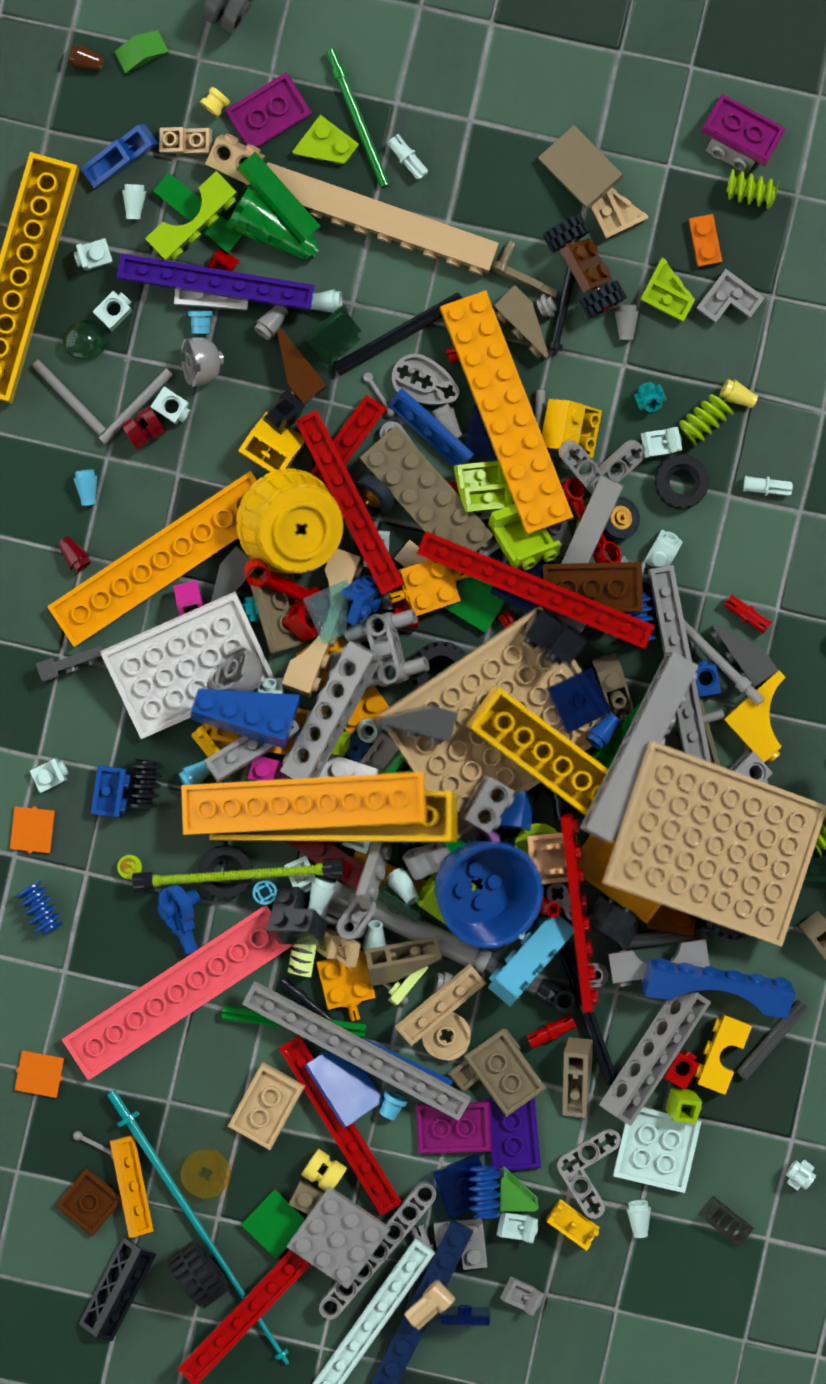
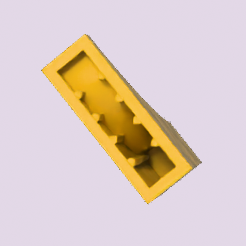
M780 670L755 689L765 698L760 705H757L748 696L722 719L751 752L754 751L763 762L768 761L769 763L780 755L778 750L782 747L774 736L770 724L772 697L779 684L786 678Z

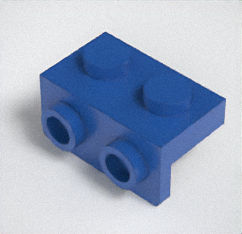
M360 576L342 591V595L353 600L346 621L354 626L361 620H366L372 612H376L382 602L380 599L381 592L371 576Z
M97 766L91 814L121 818V813H126L127 799H123L125 789H129L131 775L127 774L128 769Z

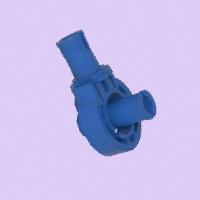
M175 884L161 890L158 896V913L160 917L171 928L172 933L178 935L183 954L195 952L198 950V946L192 929L195 928L193 905L200 903L198 892L191 889L186 893L180 886Z

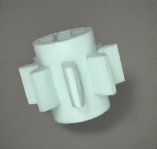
M795 1160L785 1174L790 1178L787 1183L797 1191L800 1187L806 1190L816 1177L812 1172L815 1167L806 1160H803L802 1163Z

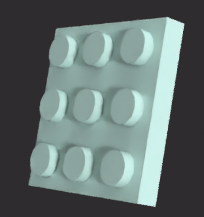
M643 1107L631 1126L627 1123L624 1124L613 1176L685 1193L702 1121L697 1120V1124L673 1122L667 1112Z

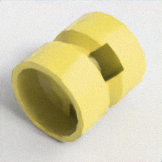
M318 1148L301 1175L311 1182L317 1181L318 1187L326 1191L329 1186L333 1189L335 1188L347 1167L337 1160L330 1161V1156ZM321 1165L327 1167L323 1175L317 1172Z

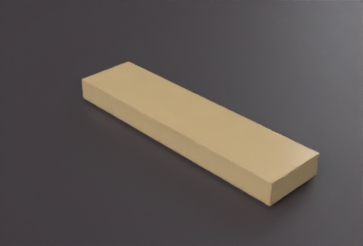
M469 964L399 1022L395 1028L412 1046L487 983L474 967Z

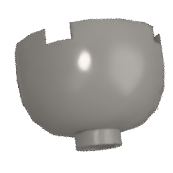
M193 337L183 340L181 354L186 353V362H181L187 383L189 385L192 384V387L211 383L216 379L220 372V366L224 363L222 352L218 351L215 344L206 338Z
M242 646L235 647L226 654L229 657L226 663L221 662L215 675V684L220 687V690L253 692L262 682L261 662L254 653Z

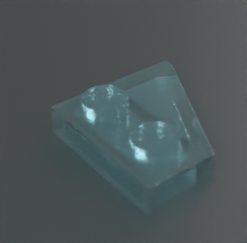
M347 579L303 598V602L323 644L346 635L348 597L342 595V591L348 586Z

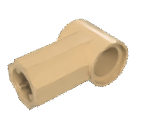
M439 1280L433 1282L424 1291L423 1296L405 1312L408 1321L418 1330L438 1312L442 1313L455 1300V1297Z

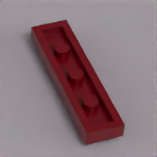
M285 841L316 863H323V859L343 858L344 878L339 879L357 891L365 868L363 864L330 842Z

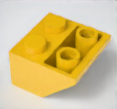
M548 399L542 430V437L547 449L559 452L560 446L565 441L572 440L579 444L590 458H593L602 410L569 400ZM573 449L569 450L571 455H575Z
M266 412L251 430L238 451L270 473L276 470L281 471L280 469H288L304 445L305 440L301 434L290 427L283 434L278 433L264 421Z

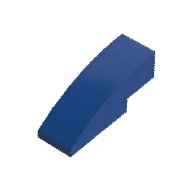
M138 124L121 139H116L80 169L91 185L97 188L136 162L159 143L145 124Z

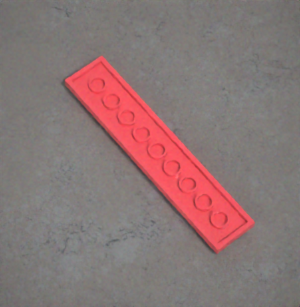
M264 905L61 1039L86 1078L90 1080L293 946V944H279L266 931L271 915L268 905Z

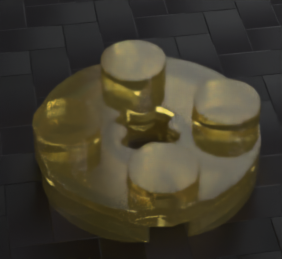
M209 1148L198 1149L192 1152L184 1161L181 1170V1179L186 1190L203 1199L219 1195L228 1185L230 1178V1166L227 1159L218 1150ZM202 1167L212 1170L213 1173L210 1174L209 1180L199 1176V1173L202 1172Z

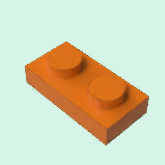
M713 214L689 218L697 267L722 263Z

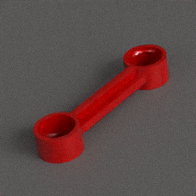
M571 477L560 484L569 506L573 508L578 519L581 521L587 508L583 500L585 490L578 479ZM603 534L593 553L596 563L620 562L622 557L619 547L614 542L607 541Z
M253 558L245 563L243 573L250 585L255 587L267 585L300 602L306 599L311 602L313 598L322 596L325 597L324 602L315 608L322 614L329 610L330 599L324 589L319 587L307 589L270 571L267 564L260 558ZM256 567H263L265 569L264 573L259 577L252 578L249 576L250 571Z

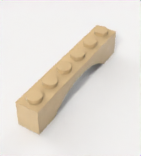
M337 549L328 560L325 574L330 589V607L326 622L312 645L303 653L290 660L282 681L283 688L308 697L312 696L313 691L317 693L322 680L318 678L321 669L325 670L329 663L330 656L327 655L330 646H335L339 635L336 632L339 623L343 624L347 614V610H344L346 602L352 601V599L342 595V591L355 581L356 578L358 579L364 569V566L361 565L360 556Z

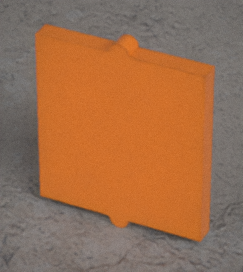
M14 806L10 849L24 850L29 854L32 852L50 853L55 811L37 809L36 806L32 808Z
M22 1050L19 1067L16 1069L18 1074L15 1090L57 1098L60 1081L63 1079L61 1074L64 1058Z

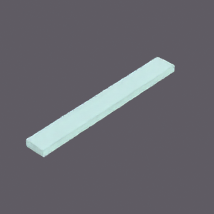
M414 1238L312 1384H343L434 1256V1250Z

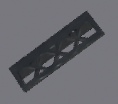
M123 1237L79 1325L96 1338L112 1342L157 1254ZM128 1246L133 1250L129 1258L124 1260V1252ZM119 1269L120 1276L117 1281L113 1282V1274L115 1270ZM108 1291V1299L106 1303L102 1304L101 1297L104 1292ZM97 1313V1321L93 1327L89 1324L92 1315Z

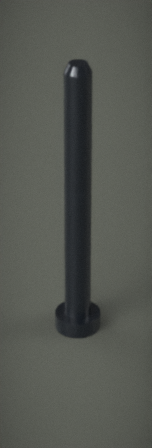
M568 265L551 341L546 342L547 349L562 352L563 349L560 341L575 279Z

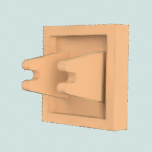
M563 832L527 836L529 857L538 868L537 871L540 873L542 884L568 882Z

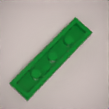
M256 152L237 167L238 171L301 242L305 241L320 227L318 222Z
M169 172L153 190L157 196L189 222L198 215L201 209L202 199ZM218 214L219 220L210 228L206 226L201 232L229 254L244 235L225 228L224 225L227 220Z

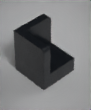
M286 390L281 394L276 406L265 415L264 421L278 433L283 434L295 423V420L299 419L305 404Z

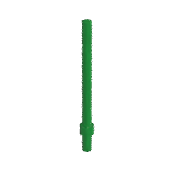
M335 48L326 51V54L333 69L331 70L333 78L338 81L380 188L388 186V179L346 78L348 74L345 66L341 65Z

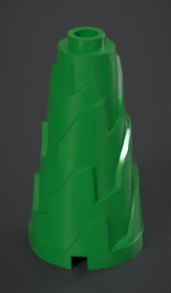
M250 184L240 196L237 205L233 208L224 225L225 228L244 235L262 245L267 244L285 254L289 253L303 260L314 259L320 249V246L317 245L318 241L312 235L301 242Z

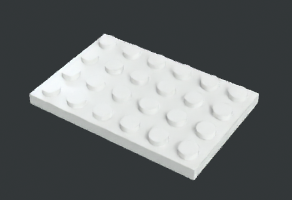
M236 592L100 651L141 739L190 718L191 708L198 689L220 690V687L215 684L218 666L221 662L226 663L229 659L226 654L235 647L242 646L259 658L262 665V680L275 678Z

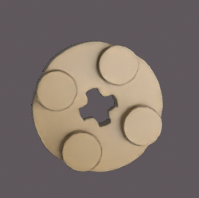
M452 1012L424 1035L422 1041L430 1055L449 1061L465 1053L470 1043L471 1032L467 1021L462 1016ZM443 1029L453 1032L450 1042L440 1040L439 1037L442 1035Z

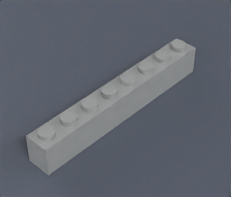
M675 652L665 654L579 829L604 842H612L613 839H617L649 741L664 745L665 738L663 737L667 729L670 730L676 721L674 715L678 707L681 708L687 698L685 693L697 678L698 673H696L698 665Z

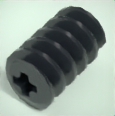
M134 758L140 764L133 765L132 768L139 773L131 775V778L137 781V783L130 785L129 788L136 792L128 795V798L132 799L134 803L127 804L126 807L143 810L158 807V804L152 801V799L158 798L159 794L153 791V789L161 787V784L157 783L155 779L162 778V774L156 772V770L164 768V765L156 761Z

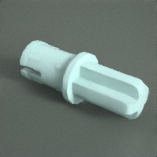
M399 134L388 141L387 145L398 156L400 164L404 163L416 179H421L427 174L428 170L415 155L416 151L411 150Z
M748 476L744 478L743 491L765 493V496H768V494L791 496L792 482L772 480L768 476L767 479Z

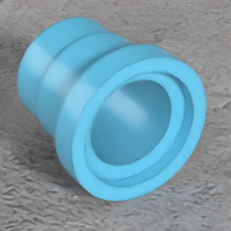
M188 311V316H191L192 333H210V316H213V311Z
M386 1090L384 1093L385 1099L379 1113L390 1120H395L402 1107H405L408 1101L402 1095Z

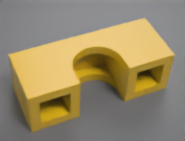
M722 1014L721 1018H716L712 1031L715 1032L712 1041H707L703 1054L706 1055L703 1064L699 1063L700 1065L694 1074V1077L697 1078V1084L721 1094H726L734 1071L722 1066L720 1063V1053L727 1046H736L744 1049L752 1028L750 1024Z

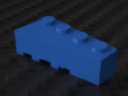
M198 689L191 708V720L285 748L300 705V695Z

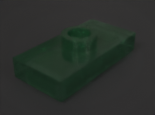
M383 881L378 888L377 899L387 904L394 913L402 914L414 923H417L422 915L423 908L416 902L412 905H407L388 886V883Z

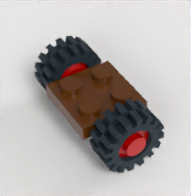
M577 214L555 225V227L549 229L542 236L552 253L561 251L583 293L593 291L579 301L588 319H591L618 305L627 296L618 280H612L609 268L602 262L598 249L591 242L590 238L577 242L590 232L582 215Z

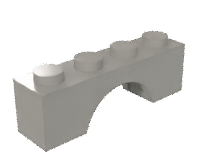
M706 939L679 942L675 955L669 961L680 964L687 962L699 967L710 966ZM632 949L607 953L612 983H617L618 987L632 985L633 980L642 979L643 983L648 964L639 960Z

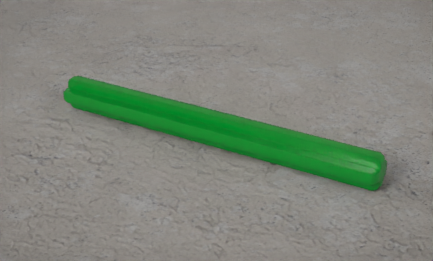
M224 1006L222 1009L223 1020L285 1028L252 1009ZM329 1020L362 1039L366 1036L367 1027L365 1024Z

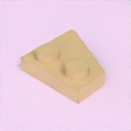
M611 188L590 207L605 239L649 218L645 212L640 211L627 198L618 194L614 188Z

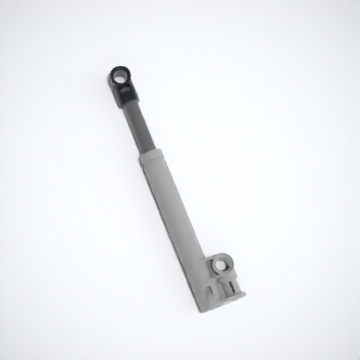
M337 878L333 887L335 891L321 915L328 924L336 927V930L339 919L356 898L357 892L339 878ZM379 897L374 900L376 911L369 922L372 920L381 921L384 928L411 941L438 936L442 956L465 967L471 964L480 974L483 971L493 974L498 967L502 970L507 965L491 957L492 952L467 944L455 934ZM359 904V910H360V911L365 912V911L368 910V909H362L361 906H360V904ZM347 922V923L344 925V928H345L346 931L350 932V931L348 930V923H349V922ZM368 923L356 938H359L364 934L368 926ZM535 978L525 989V991L535 995L534 999L560 1012L571 1011L576 1003L571 991L544 978L542 981ZM562 994H567L571 997V1002L567 1007H560L557 1004L558 997Z

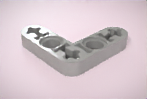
M568 440L560 446L559 456L582 483L583 487L590 494H593L596 487L594 484L604 474L611 480L621 481L645 458V448L636 440H628L597 467L579 444ZM573 449V453L578 457L576 460L570 456L569 450ZM635 449L636 453L632 456L631 450ZM588 463L589 470L585 474H580V467ZM620 463L619 471L611 474L610 469L612 465Z
M613 1128L603 1129L561 1155L557 1161L558 1171L585 1215L592 1219L603 1215L605 1205L584 1169L619 1147L621 1137ZM609 1133L611 1136L615 1134V1144L611 1146L609 1143H606L602 1146L605 1151L600 1153L598 1145L593 1141L598 1139L599 1143L606 1139L605 1134ZM591 1145L595 1148L596 1154L593 1158L586 1159L582 1156V1149L585 1146ZM577 1152L584 1164L579 1166L577 1161L572 1165V1171L568 1169L563 1170L561 1168L564 1165L563 1160L567 1159L569 1162L574 1160L576 1157L573 1153ZM583 1179L588 1183V1188L585 1192L579 1193L574 1190V1183L577 1180ZM591 1191L594 1192V1195L590 1196L592 1201L600 1203L597 1213H594L593 1210H587L590 1206L586 1199L583 1202L580 1200V1198L588 1196Z

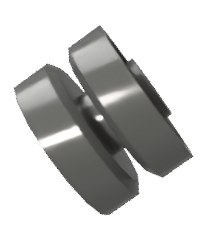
M207 0L201 18L211 24H215L221 19V29L233 35L245 19L253 0Z

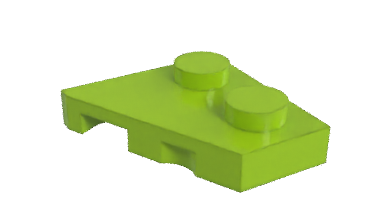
M320 115L292 151V154L299 157L304 156L314 158L315 160H326L345 165L359 147V143Z
M661 258L640 301L684 322L695 299L667 264L666 259Z

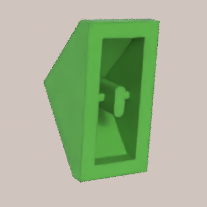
M158 30L135 35L114 51L125 74L169 53Z
M503 1166L500 1169V1211H536L539 1208L538 1197Z

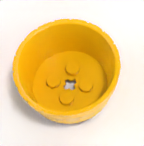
M289 468L270 472L264 475L263 478L261 477L255 481L241 500L236 520L240 544L250 559L260 558L267 564L270 571L292 574L315 570L334 555L341 542L343 518L340 508L329 488L315 475L313 476L311 473L303 470ZM298 523L307 525L305 528L307 533L305 535L301 533L295 534Z

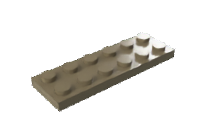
M397 425L360 457L370 471L391 490L394 498L424 532H430L473 551H477L494 536L474 512L465 511L460 496Z

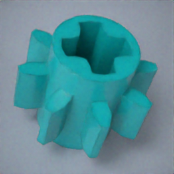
M652 382L639 386L638 393L634 394L639 409H645L649 413L661 409L662 401H666L661 384L655 386Z
M244 597V604L241 605L249 622H260L254 597Z

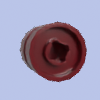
M150 406L140 411L138 418L131 417L121 423L122 428L137 451L148 445L150 438L156 440L166 433Z

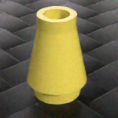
M727 379L720 392V397L724 398L725 402L747 406L751 409L758 399V395L751 392L735 379L733 381Z

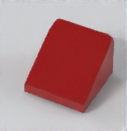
M219 248L214 253L207 268L234 272L240 260Z

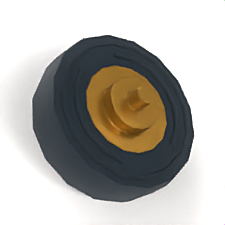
M365 474L355 483L365 506L371 511L384 515L393 508L395 504L394 495L378 478Z
M619 497L604 529V536L611 540L621 541L630 538L637 532L640 525V514L638 508L631 500L626 497Z

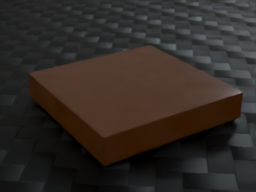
M86 1167L55 1206L93 1237L122 1200L121 1195Z

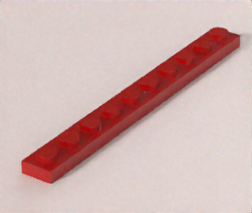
M427 531L417 551V554L642 648L646 647L655 626Z

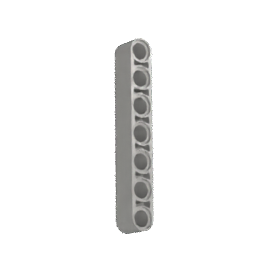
M429 1181L419 1182L384 1223L387 1226H398L401 1232L396 1237H391L388 1234L384 1237L380 1245L384 1247L385 1252L380 1256L371 1255L366 1262L369 1271L366 1274H358L351 1283L353 1290L350 1293H343L339 1288L340 1283L336 1281L322 1297L319 1311L324 1318L332 1320L341 1314L436 1199V1189ZM426 1187L432 1191L429 1199L419 1197L418 1192L421 1188ZM411 1206L415 1208L416 1215L413 1218H406L402 1213L405 1207ZM327 1301H333L337 1304L338 1308L334 1312H328L324 1309L323 1305Z

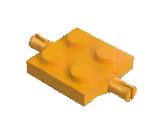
M429 559L399 569L398 572L405 585L401 586L402 590L389 593L388 596L389 598L398 596L390 599L392 604L405 599L410 609H414L418 616L459 602L460 597L456 588V581L468 578L469 575L462 574L459 571L453 572L451 568Z
M364 950L359 951L356 967H347L337 959L317 961L316 964L327 1009L346 1007L348 1008L350 1021H355L353 1011L356 1020L361 1019L357 1005L365 1000L376 998L373 986L371 985Z

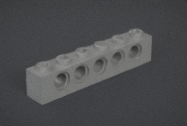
M349 641L343 647L340 653V660L330 671L329 680L325 688L319 692L315 707L307 714L306 723L302 731L296 735L294 739L295 744L291 752L283 760V767L280 770L282 773L292 779L319 778L383 657L359 643ZM354 664L355 672L353 675H350V667ZM343 686V695L339 697L338 690ZM331 707V709H332V715H331V717L328 719V718H327V711H328V709ZM319 729L321 735L320 738L316 740L315 733ZM306 751H308V752H309V758H308V760L305 762V761H304V754H305Z
M696 991L666 1000L599 1106L631 1126L711 1002Z

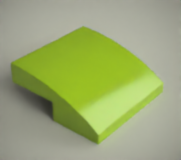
M498 461L454 466L458 491L466 512L502 509L513 505L511 493Z

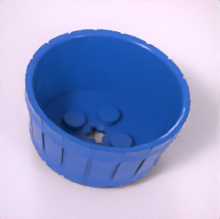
M476 841L460 846L442 863L435 882L436 901L447 926L463 942L479 948L504 946L503 944H509L518 939L520 935H523L533 924L532 922L535 921L543 898L542 879L533 860L527 857L528 855L522 850L500 842ZM481 878L482 888H476L473 891L471 881Z

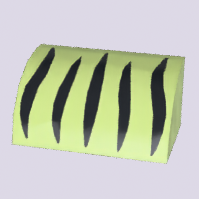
M293 944L288 972L311 977L317 945Z

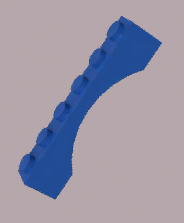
M662 958L657 960L649 959L642 983L645 996L670 1000L692 991L721 990L747 999L764 1015L788 1019L795 996L792 982L785 978L778 977L774 979L764 977L761 974H742L736 970L724 971L712 966L699 967L687 962L680 964Z

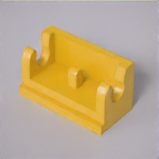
M559 1199L546 1217L547 1223L586 1251L591 1246L594 1237H597L599 1234V1226L561 1199Z

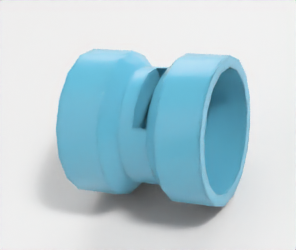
M267 879L259 881L253 888L254 899L264 905L272 903L277 894V885Z

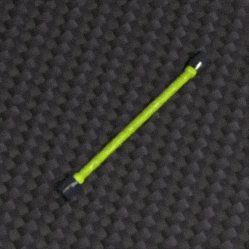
M343 858L323 859V863H317L315 866L265 868V870L250 869L246 871L237 870V872L222 871L218 873L209 872V874L194 873L181 874V876L180 874L178 876L153 875V872H136L132 874V886L134 892L154 891V887H160L162 884L217 882L221 880L227 881V879L230 881L249 878H273L274 876H302V874L323 875L324 879L344 878Z

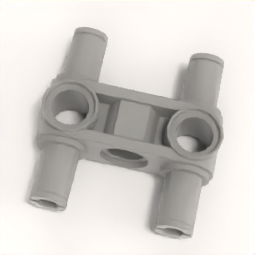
M414 609L396 614L392 612L375 614L364 620L362 624L344 629V636L347 642L367 637L371 651L383 657L367 688L376 685L386 687L400 684L409 679L411 675L429 670V663L426 657L405 662L399 640L398 628L418 622ZM379 620L384 622V628L381 632L377 629ZM391 667L395 668L396 671L393 679L389 677Z

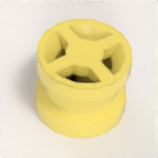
M214 87L209 89V95L206 98L200 100V103L216 117L221 115V110L224 106H228L231 103L225 95Z

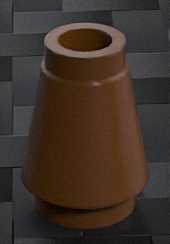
M81 44L79 46L72 45L67 63L73 65V68L101 71L105 57L100 56Z

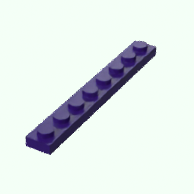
M121 254L117 274L118 280L311 311L315 285L128 254Z

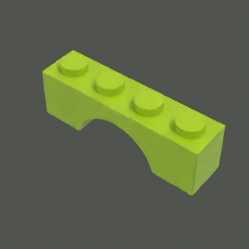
M217 171L199 187L202 205L198 215L191 222L179 226L162 222L145 238L165 261H176L184 253L182 249L188 243L192 245L201 237V230L206 226L209 228L219 220L217 215L224 209L228 211L236 204L237 192Z

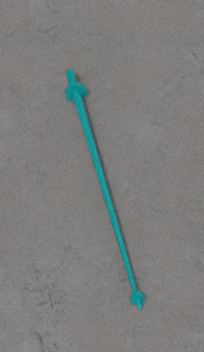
M113 1090L107 1096L122 1118L117 1123L118 1127L127 1125L243 1299L246 1293L134 1120L139 1115V1112L136 1110L130 1113L116 1090ZM260 1318L257 1323L277 1351V1354L274 1356L275 1359H282L288 1365L289 1361L285 1355L289 1351L287 1348L281 1350L262 1318Z

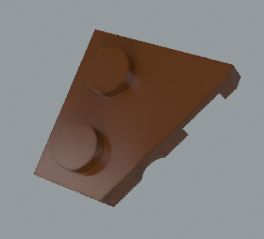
M662 904L648 922L647 930L693 938L697 917Z

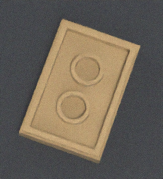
M262 1062L228 1127L271 1150L305 1085Z

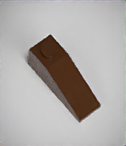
M282 328L277 330L286 377L291 389L289 392L306 405L325 390L327 386Z

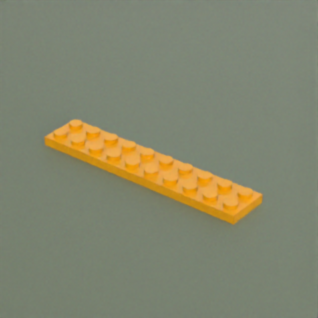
M485 290L440 306L441 314L526 535L572 519V512L487 291Z
M249 471L48 605V609L74 647L78 646L237 540V512L239 506H241L240 503L243 496L252 484L257 481L253 473Z
M425 772L182 785L183 835L427 822Z

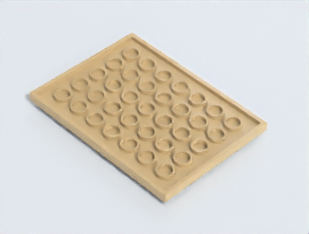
M541 606L536 607L377 715V717L425 705H433L458 713L450 742L442 740V744L427 741L428 736L419 734L418 738L405 735L404 729L395 728V732L386 730L412 771L425 772L426 791H453L458 793L457 838H460L476 827L460 817L484 774L514 790L515 792L512 796H515L522 789L528 791L540 783L465 726L494 686L503 689L584 752L592 747L586 740L588 731L608 715V711L575 659L570 666L552 664L542 656L544 652L540 648L536 647L533 649L523 641L525 637L520 634V631L537 609L543 610ZM499 788L491 792L492 801L499 799L501 795ZM482 810L478 814L479 822H483L488 818L487 810Z
M649 741L602 883L766 942L782 946L826 814V805Z

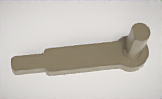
M508 241L500 260L493 262L491 270L529 289L556 299L559 291L508 266V260L516 243Z

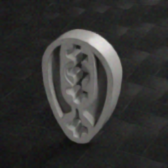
M406 355L393 368L392 384L395 391L398 392L403 388L419 404L438 406L447 403L451 404L459 397V388L451 375L435 361L424 355ZM406 366L410 374L418 371L419 377L422 379L429 376L430 382L433 383L432 387L427 386L426 389H423L422 383L419 381L412 384L410 383L411 378L405 376L403 379L399 378L398 368L403 369ZM451 386L455 396H449L448 399H445L444 393L436 387L447 389Z

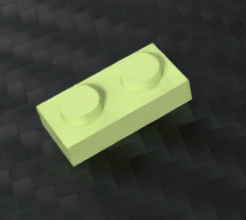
M426 966L408 975L402 983L397 981L388 992L391 994L388 1001L397 1006L429 967Z

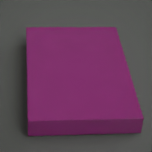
M287 72L225 109V113L245 145L250 144L257 148L312 115L311 110Z
M721 94L701 132L765 167L786 128Z
M490 1101L469 1102L459 1121L427 1103L416 1104L418 1154L492 1151Z

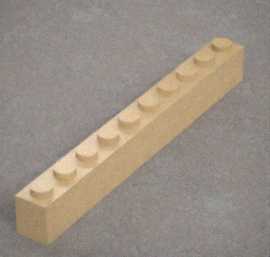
M267 162L268 167L312 217L321 219L324 216L330 218L331 223L337 226L344 227L347 224L353 226L354 231L360 234L368 235V232L378 235L377 239L383 242L391 243V240L401 243L400 247L403 249L414 251V248L424 251L423 255L426 257L437 259V256L447 259L446 263L449 265L460 267V264L470 267L469 271L472 273L483 275L485 272L489 274L499 245L498 242Z

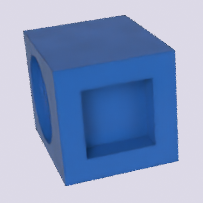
M709 660L695 663L698 665L696 673H698L696 678L698 696L702 697L721 693L716 664L710 665ZM703 671L708 672L712 678L707 686L699 682V675Z

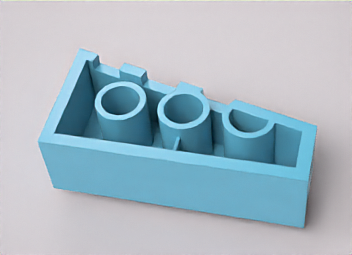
M543 915L536 924L539 927L534 934L529 932L520 942L523 944L522 948L518 952L513 950L505 959L507 965L502 970L498 967L489 977L492 982L488 988L508 1006H511L574 934V928L560 915L556 917Z

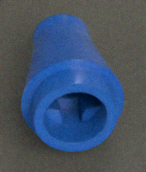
M608 713L604 719L588 731L586 740L598 750L607 747L620 720L615 715Z

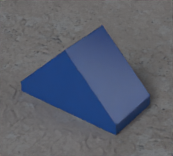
M524 789L519 791L514 796L511 806L502 812L500 816L502 820L497 829L530 831L535 798L533 794Z

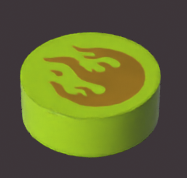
M126 855L119 860L117 870L123 878L132 879L133 873L142 871V862L135 855Z

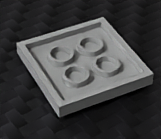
M329 1186L291 1238L287 1248L348 1289L387 1235L390 1227Z

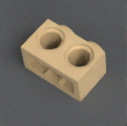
M226 133L224 136L221 134L216 138L205 164L249 185L250 183L238 171L237 167L242 163L243 157H249L254 152L262 160H264L265 155L261 154V150L253 145L247 144L245 146L238 143L239 139L233 135ZM221 146H225L230 150V158H224L221 155Z

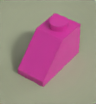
M197 580L173 586L180 616L204 605Z
M263 756L252 762L248 779L256 781L292 778L280 771L283 767L282 761Z

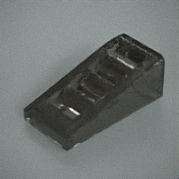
M714 1196L710 1198L699 1213L702 1219L738 1247L743 1244L754 1229L753 1226ZM725 1212H727L728 1214L724 1217V1219H723V1220L721 1221V1223L718 1225L717 1222L719 1221V1219L722 1217V1215H723ZM732 1219H736L730 1226V1228L726 1231L725 1228L732 1221ZM740 1224H742L743 1227L735 1237L732 1236Z

